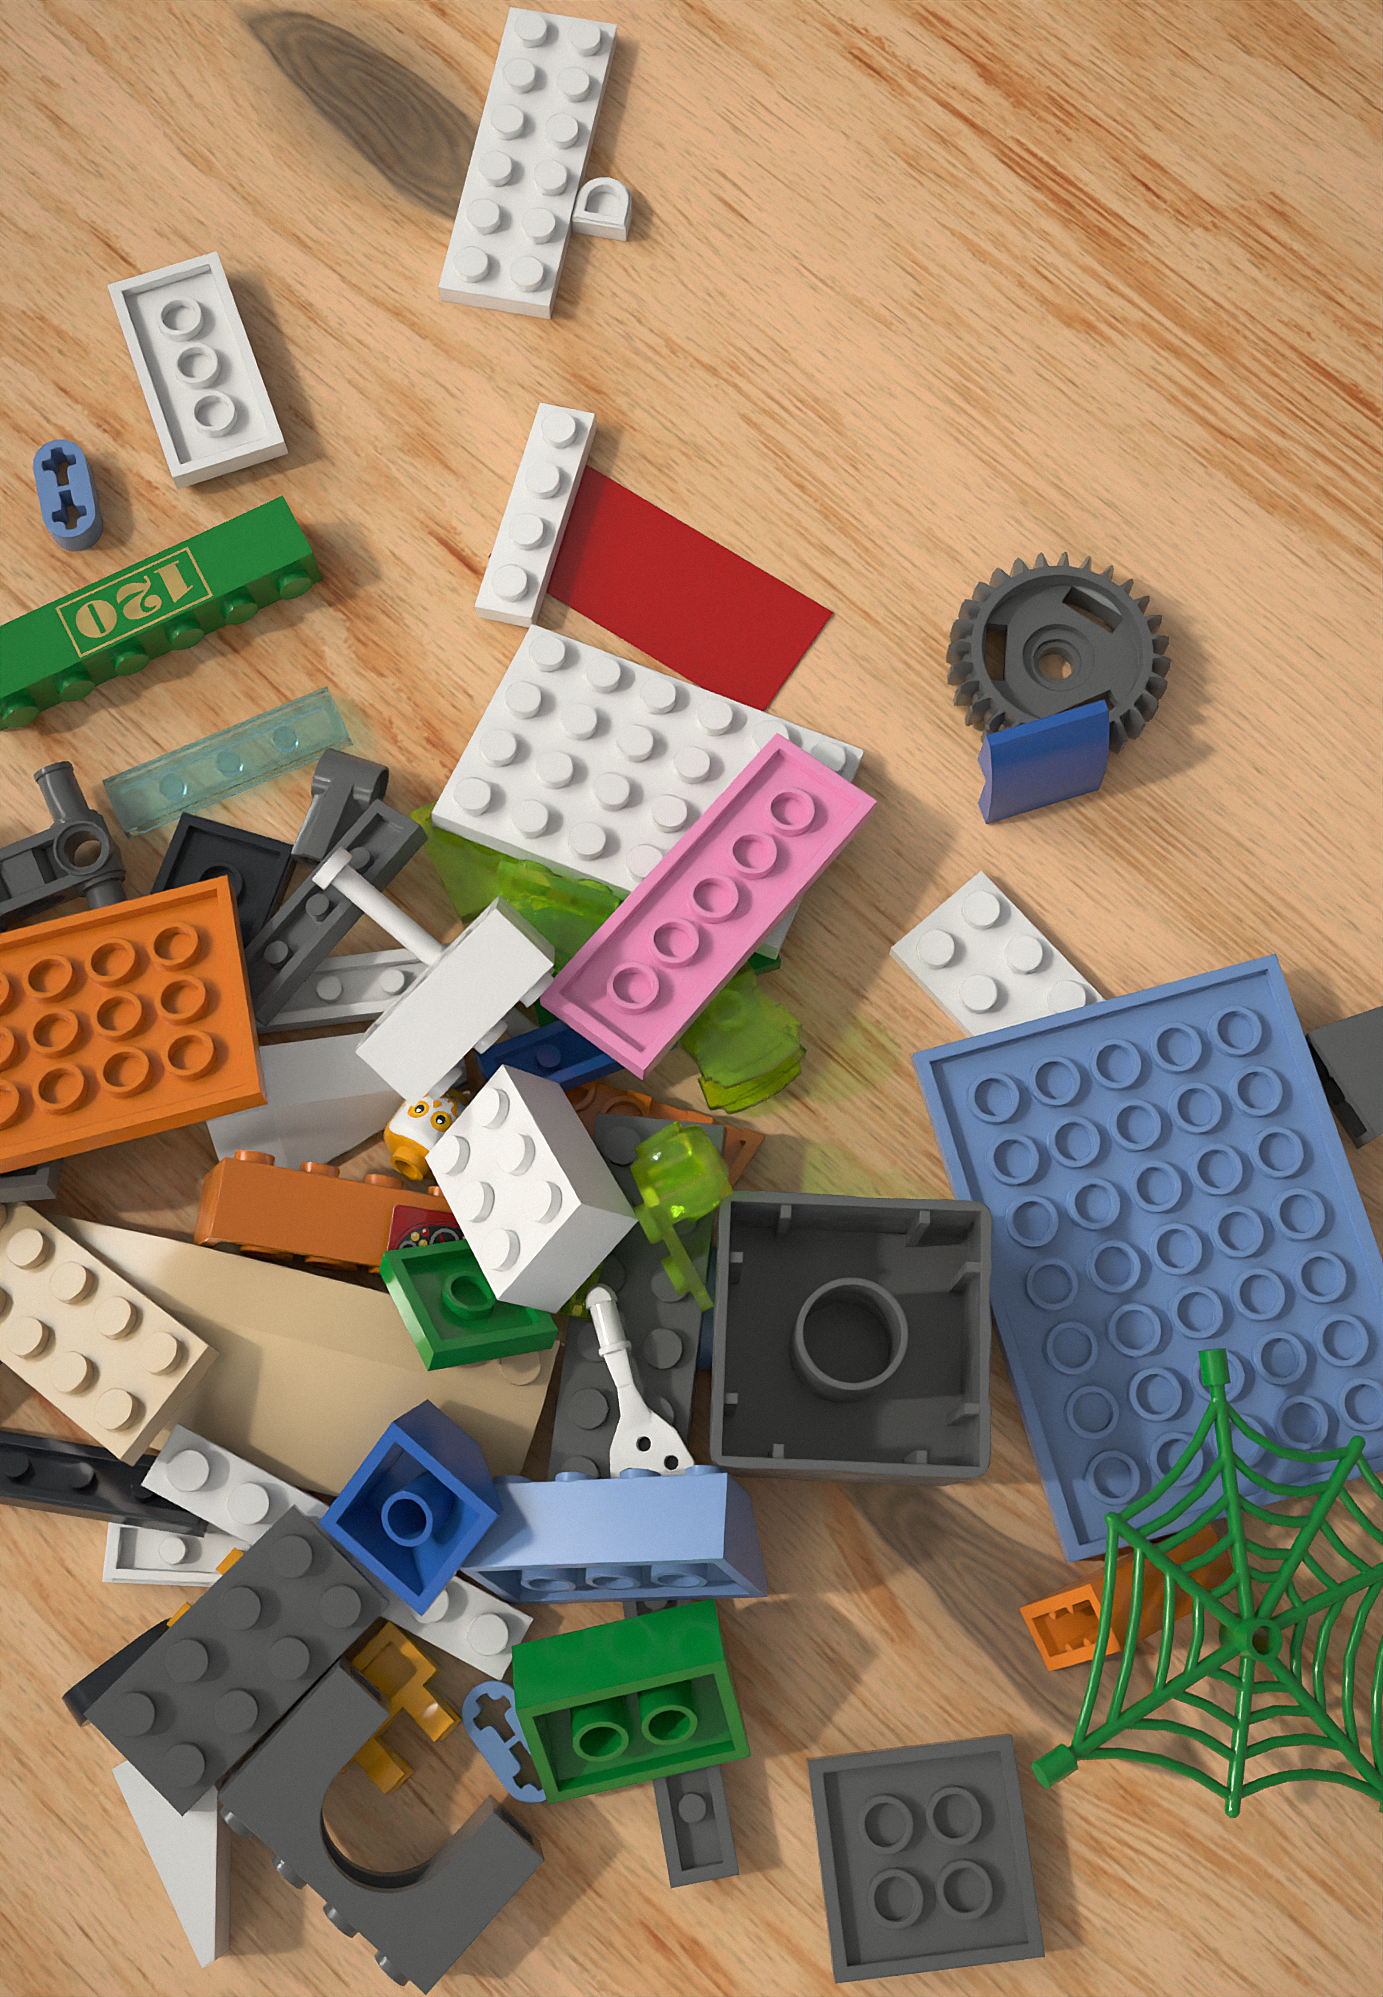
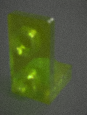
M705 1141L635 1177L634 1179L644 1203L633 1208L651 1245L664 1239L671 1255L661 1259V1262L677 1294L681 1296L691 1291L702 1312L713 1307L714 1304L674 1223L686 1217L702 1215L710 1211L718 1201L734 1193L708 1141Z

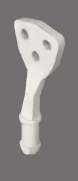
M596 1283L589 1288L586 1294V1309L591 1312L601 1347L599 1349V1356L605 1358L617 1387L621 1415L610 1448L611 1479L619 1478L621 1471L631 1468L653 1470L661 1474V1476L685 1475V1469L695 1466L696 1462L677 1430L647 1407L634 1381L629 1355L631 1342L626 1340L616 1305L618 1301L617 1296L609 1286L603 1283ZM648 1437L651 1441V1447L649 1450L642 1452L638 1447V1442L641 1438ZM674 1455L678 1459V1466L674 1470H669L666 1467V1460L669 1456Z

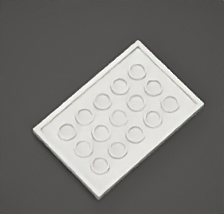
M531 624L431 813L432 825L625 901L776 733L785 737L850 783L854 781L865 750ZM802 898L757 948L756 953L776 960Z

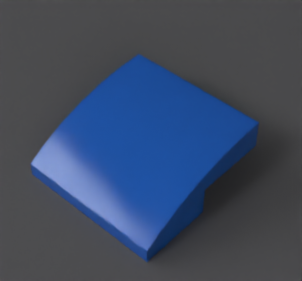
M1105 700L985 736L978 756V762L986 780L978 801L985 824L1099 790L1104 778L1109 750V710Z

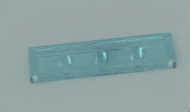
M326 686L102 780L124 834L128 839H132L179 819L182 812L191 814L319 760L328 748L340 751L352 746L353 743Z

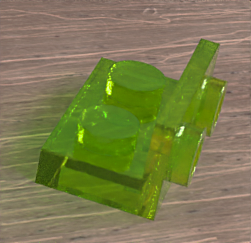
M501 860L496 871L498 885L491 903L501 895L555 947V959L552 966L555 972L559 973L621 905L620 898L612 895V889L598 881L580 878L577 880V883L554 877V873L548 867L531 860H519L517 865Z

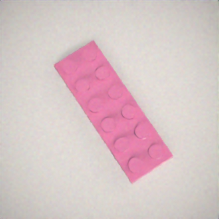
M776 733L556 975L552 984L540 996V1005L638 1078L644 1080L873 816L877 800L779 733Z

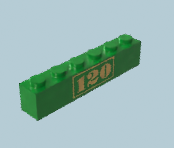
M283 495L1 625L0 731L8 727L16 728L29 724L38 717L40 712L63 701L72 702L80 700L89 695L94 690V687L119 675L128 676L143 670L151 660L172 650L191 648L198 644L204 635L228 624L237 625L253 618L258 610L281 599L290 600L300 597L313 584L322 581L323 579L313 551Z

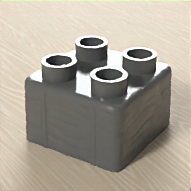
M734 1191L725 1194L719 1206L716 1241V1287L713 1309L709 1442L711 1460L714 1466L725 1469L729 1475L735 1477L919 1486H948L965 1483L984 1476L991 1460V1402L989 1397L992 1339L990 1311L992 1215L989 1207L982 1202L953 1199L867 1198L775 1191Z

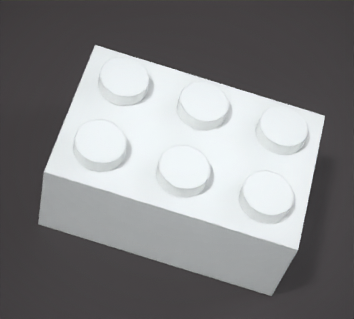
M499 895L367 1029L355 1053L413 1107L426 1094L436 1101L462 1074L459 1068L465 1062L463 1056L472 1047L480 1054L484 1053L507 1029L508 1025L505 1022L510 1017V1014L507 1012L519 1000L526 1007H529L552 984L555 979L552 976L555 971L552 967L555 959V947L511 904Z
M504 1064L500 1066L425 1157L497 1300L556 1314L639 1220L559 1083Z

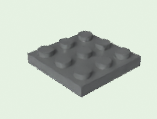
M1006 1733L806 1758L835 1984L1045 1957L1015 1750L1011 1734Z

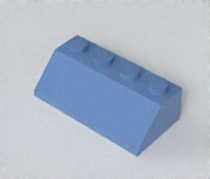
M711 1465L690 1466L685 1469V1475L661 1476L656 1471L640 1468L623 1470L620 1472L619 1478L596 1479L593 1475L582 1472H562L556 1475L555 1481L533 1482L529 1478L517 1475L496 1476L493 1478V1483L504 1511L459 1569L512 1605L767 1597L768 1582L750 1494L725 1469Z

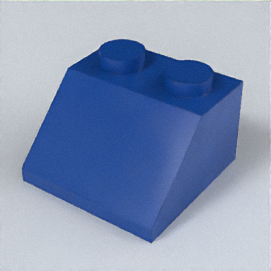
M427 1399L390 1424L318 1524L419 1615L423 1616L504 1509L479 1443Z

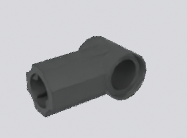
M333 748L326 749L317 764L311 786L313 801L291 851L293 859L314 871L376 799L383 802L389 782V768Z

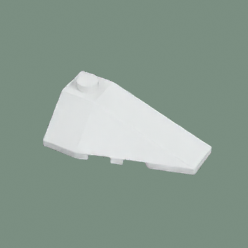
M358 1033L260 1046L268 1104L206 1120L219 1162L225 1157L234 1158L235 1151L250 1150L274 1156V1166L300 1171L301 1163L326 1164L344 1152L349 1154L366 1144V1139L386 1128V1125L405 1099L355 1053L365 1034ZM465 1062L459 1068L462 1074L450 1087L454 1090L469 1083Z

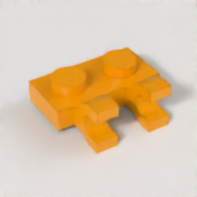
M389 1621L351 1663L391 1700V1715L338 1773V1775L346 1773L357 1762L384 1795L389 1794L391 1790L397 1792L416 1772L396 1750L384 1743L379 1737L405 1709L434 1742H437L439 1739L442 1741L446 1740L462 1722V1717L456 1710L428 1686L442 1669L402 1627Z

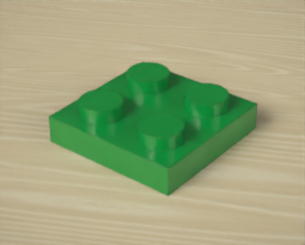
M467 1239L384 1251L379 1272L427 1371L552 1349L559 1330L549 1312L497 1300Z

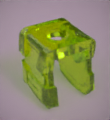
M748 961L744 963L679 1038V1042L685 1051L697 1062L702 1075L697 1080L708 1108L711 1111L724 1109L730 1115L754 1107L787 1087L801 1074L800 1061L807 1053V1050L800 1044L798 1038V1029L803 1027V1025L781 1003L775 1005L759 988L756 975Z

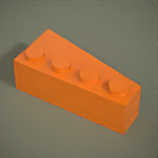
M250 1150L235 1151L234 1158H223L205 1174L192 1245L215 1250L216 1244L219 1242L241 1245L240 1252L246 1254L245 1257L273 1262V1260L288 1261L293 1259V1253L306 1255L304 1263L312 1266V1268L351 1272L357 1270V1264L369 1266V1275L382 1278L379 1266L384 1251L388 1249L393 1209L396 1205L448 1213L453 1212L440 1186L428 1187L427 1194L403 1190L404 1181L391 1176L368 1174L365 1175L364 1182L339 1178L340 1169L331 1165L304 1162L301 1163L299 1171L274 1166L275 1157L270 1154Z

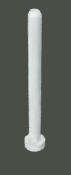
M341 846L312 880L323 890L332 884L429 967L446 948L350 867L348 863L354 856ZM514 1006L507 1012L510 1014V1017L505 1022L508 1027L504 1032L510 1037L514 1038L539 1028Z

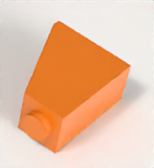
M1209 1523L1196 1535L1165 1553V1555L1177 1565H1180L1206 1553L1220 1540L1211 1523ZM1175 1534L1169 1535L1153 1543V1545L1156 1546L1157 1544L1169 1539ZM1227 1550L1212 1563L1189 1573L1207 1591L1222 1585L1234 1571ZM1134 1553L1117 1560L1111 1626L1106 1655L1124 1650L1131 1605ZM1146 1558L1142 1614L1137 1642L1161 1630L1163 1624L1164 1573ZM1105 1567L1019 1608L1049 1672L1093 1659L1098 1635ZM1175 1584L1174 1622L1192 1613V1597L1177 1584Z

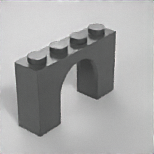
M341 1654L222 1781L217 1798L224 1805L220 1810V1814L228 1826L240 1837L251 1841L256 1835L276 1854L272 1858L274 1867L291 1885L301 1890L308 1884L327 1902L323 1906L326 1916L342 1933L353 1938L359 1932L378 1950L374 1955L378 1965L393 1981L401 1986H405L411 1981L427 1995L544 1862L540 1840L490 1794L433 1857L414 1868L398 1872L373 1871L355 1864L344 1856L335 1846L326 1829L322 1810L324 1797L339 1771L391 1715V1700Z

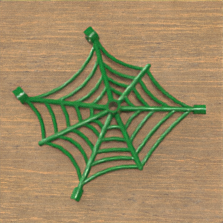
M1226 1348L1199 1350L1203 1386H1209L1211 1400L1192 1441L1171 1471L1142 1498L1120 1513L1108 1512L1104 1517L1108 1529L1098 1635L1088 1684L1071 1746L1067 1747L1064 1744H1059L1032 1762V1771L1039 1783L1044 1788L1049 1789L1078 1770L1077 1761L1119 1759L1156 1765L1191 1778L1225 1800V1814L1230 1818L1239 1816L1241 1799L1286 1782L1314 1780L1337 1783L1359 1791L1379 1802V1812L1383 1813V1635L1376 1654L1371 1688V1746L1374 1767L1360 1752L1353 1710L1355 1659L1367 1616L1383 1587V1562L1373 1567L1369 1566L1344 1545L1325 1519L1338 1496L1359 1525L1383 1546V1532L1372 1524L1343 1486L1356 1464L1362 1476L1377 1496L1383 1500V1484L1374 1474L1362 1453L1366 1441L1362 1436L1355 1435L1346 1447L1315 1453L1279 1446L1249 1427L1227 1401L1225 1384H1229L1231 1381ZM1229 1419L1245 1437L1279 1458L1309 1464L1333 1460L1339 1461L1330 1478L1326 1481L1302 1487L1275 1483L1253 1471L1233 1451ZM1214 1422L1218 1457L1195 1488L1165 1514L1138 1529L1132 1527L1127 1521L1155 1503L1181 1477L1203 1445ZM1236 1468L1251 1482L1275 1495L1304 1498L1320 1494L1309 1515L1295 1517L1271 1513L1251 1503L1239 1494ZM1221 1472L1223 1495L1189 1526L1156 1546L1146 1539V1537L1174 1522L1200 1499ZM1226 1509L1229 1533L1206 1553L1180 1565H1177L1165 1555V1553L1200 1532ZM1241 1509L1268 1524L1301 1528L1290 1549L1263 1547L1245 1538ZM1319 1529L1336 1552L1361 1573L1341 1583H1337L1325 1572L1308 1551ZM1120 1536L1134 1548L1131 1605L1122 1664L1106 1722L1087 1734L1099 1690L1109 1640ZM1231 1547L1234 1571L1222 1585L1207 1591L1189 1575V1573L1212 1563ZM1247 1551L1265 1560L1284 1561L1278 1571L1262 1572L1249 1566ZM1146 1558L1164 1573L1163 1624L1158 1667L1152 1692L1121 1712L1136 1651L1142 1614ZM1301 1561L1328 1588L1305 1601L1298 1595L1292 1580ZM1251 1579L1261 1584L1271 1583L1256 1611L1254 1609ZM1175 1584H1177L1192 1597L1193 1635L1184 1671L1166 1683L1174 1636ZM1235 1587L1239 1613H1233L1218 1600L1228 1595ZM1369 1587L1356 1611L1343 1657L1341 1707L1345 1735L1327 1714L1323 1670L1330 1632L1347 1598ZM1285 1592L1293 1607L1271 1617ZM1329 1607L1319 1627L1312 1663L1313 1698L1302 1685L1301 1648L1308 1617ZM1205 1608L1221 1622L1218 1633L1221 1647L1198 1662L1204 1639ZM1294 1625L1289 1647V1670L1277 1656L1283 1645L1281 1631ZM1236 1656L1240 1657L1238 1677L1230 1671L1220 1668ZM1256 1661L1262 1662L1278 1681L1254 1682ZM1206 1676L1227 1683L1237 1690L1234 1716L1213 1702L1185 1690ZM1267 1692L1289 1693L1299 1704L1272 1705L1251 1712L1252 1694ZM1171 1699L1178 1700L1206 1711L1232 1728L1231 1748L1202 1730L1169 1719L1144 1717ZM1276 1716L1310 1717L1327 1736L1309 1733L1270 1737L1247 1746L1249 1725ZM1124 1730L1167 1731L1198 1741L1229 1761L1227 1787L1200 1769L1162 1754L1121 1747H1099ZM1300 1745L1340 1751L1365 1779L1363 1781L1339 1771L1307 1768L1274 1773L1243 1785L1246 1759L1275 1748Z

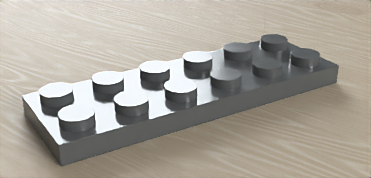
M597 1113L593 1143L639 1220L572 1295L547 1482L555 1481L556 1475L562 1472H582L593 1475L596 1479H611L610 1448L621 1415L617 1387L605 1358L599 1356V1349L601 1347L591 1312L586 1309V1294L589 1288L596 1283H603L609 1286L617 1296L618 1301L616 1305L626 1340L631 1342L629 1355L634 1381L647 1407L677 1430L689 1450L702 1330L727 1136L725 1125ZM643 1437L638 1442V1447L642 1452L649 1450L651 1447V1441L648 1437ZM672 1455L667 1458L666 1467L669 1470H674L678 1466V1459Z

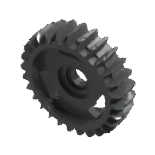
M1041 552L1037 555L1033 569L1029 570L1018 557L1013 563L1010 576L1002 569L996 568L992 573L989 585L978 582L974 588L972 600H964L958 614L959 619L953 622L949 636L951 643L948 645L946 652V662L951 665L947 675V684L958 686L953 698L954 706L971 705L965 717V725L970 726L983 721L985 728L981 736L982 743L986 735L1078 708L1105 696L1110 699L1114 706L1109 711V749L1118 755L1124 749L1128 738L1136 740L1141 735L1145 722L1153 719L1159 708L1158 701L1162 699L1167 689L1168 682L1164 677L1170 669L1171 659L1163 656L1169 645V637L1156 635L1162 623V615H1143L1150 602V596H1144L1135 600L1129 596L1134 584L1133 578L1118 586L1111 581L1114 572L1113 565L1108 566L1099 575L1091 571L1092 559L1090 556L1086 557L1081 566L1077 568L1069 566L1068 554L1064 552L1061 554L1057 566H1049L1044 554ZM1066 604L1077 606L1094 614L1113 630V634ZM988 630L1005 633L1003 681L991 680L985 667L986 632ZM1047 655H1059L1069 663L1071 674L1061 680L1050 679L1040 671L1038 661Z

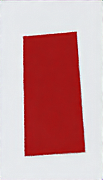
M587 464L585 465L546 593L702 689L764 712L834 612Z

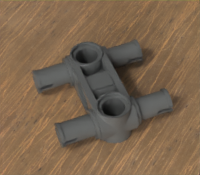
M69 761L48 765L33 775L35 782H37L54 823L47 830L0 848V933H4L12 924L78 897H86L91 910L128 901L121 885L125 880L126 870L122 863L120 848L112 839L103 816L98 814L97 810L89 809L74 775L72 763ZM86 841H100L102 849L97 861L86 867L76 866L74 857L78 847Z

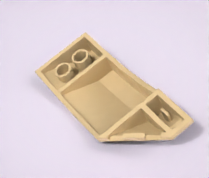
M46 1212L45 1217L220 1352V1355L148 1447L162 1450L176 1424L180 1423L291 1485L338 1497L390 1424L428 1399L479 1443L492 1480L500 1475L520 1476L544 1404L560 1341L555 1340L552 1349L427 1371L390 1294L235 1254Z

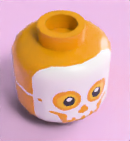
M449 1088L436 1101L426 1094L414 1107L405 1100L386 1125L383 1134L386 1148L392 1155L390 1163L393 1168L411 1181L420 1182L423 1178L437 1181L425 1157L466 1109L470 1101L452 1088Z

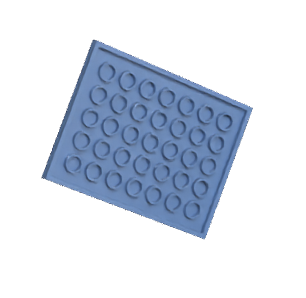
M1276 954L913 1053L911 1061L954 1200L982 1202L989 1207L992 1215L991 1320L1066 1562L1072 1563L1106 1553L1108 1526L1104 1521L1105 1515L1108 1512H1116L1118 1514L1149 1493L1171 1471L1192 1441L1211 1400L1209 1386H1203L1199 1350L1226 1348L1231 1383L1225 1384L1226 1399L1252 1429L1279 1446L1312 1453L1346 1447L1353 1436L1360 1435L1366 1441L1362 1453L1374 1473L1383 1471V1260ZM1229 1419L1233 1451L1253 1471L1275 1483L1302 1487L1326 1481L1330 1478L1339 1461L1333 1460L1309 1464L1279 1458L1245 1437ZM1214 1422L1203 1445L1181 1477L1155 1503L1127 1521L1132 1527L1138 1529L1165 1514L1195 1488L1218 1457ZM1356 1464L1346 1481L1363 1477ZM1236 1468L1239 1494L1251 1503L1262 1507L1292 1498L1275 1495L1251 1482ZM1221 1472L1200 1499L1174 1522L1146 1537V1539L1150 1540L1183 1530L1208 1510L1223 1495ZM1226 1509L1212 1521L1226 1517ZM1119 1536L1118 1549L1130 1545Z

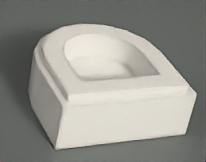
M599 177L588 181L581 187L576 197L571 218L572 232L627 241L632 220V197L628 188L620 181L610 177Z

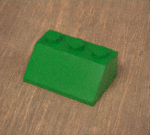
M714 1598L511 1646L515 1711L548 1805L751 1757L729 1652Z

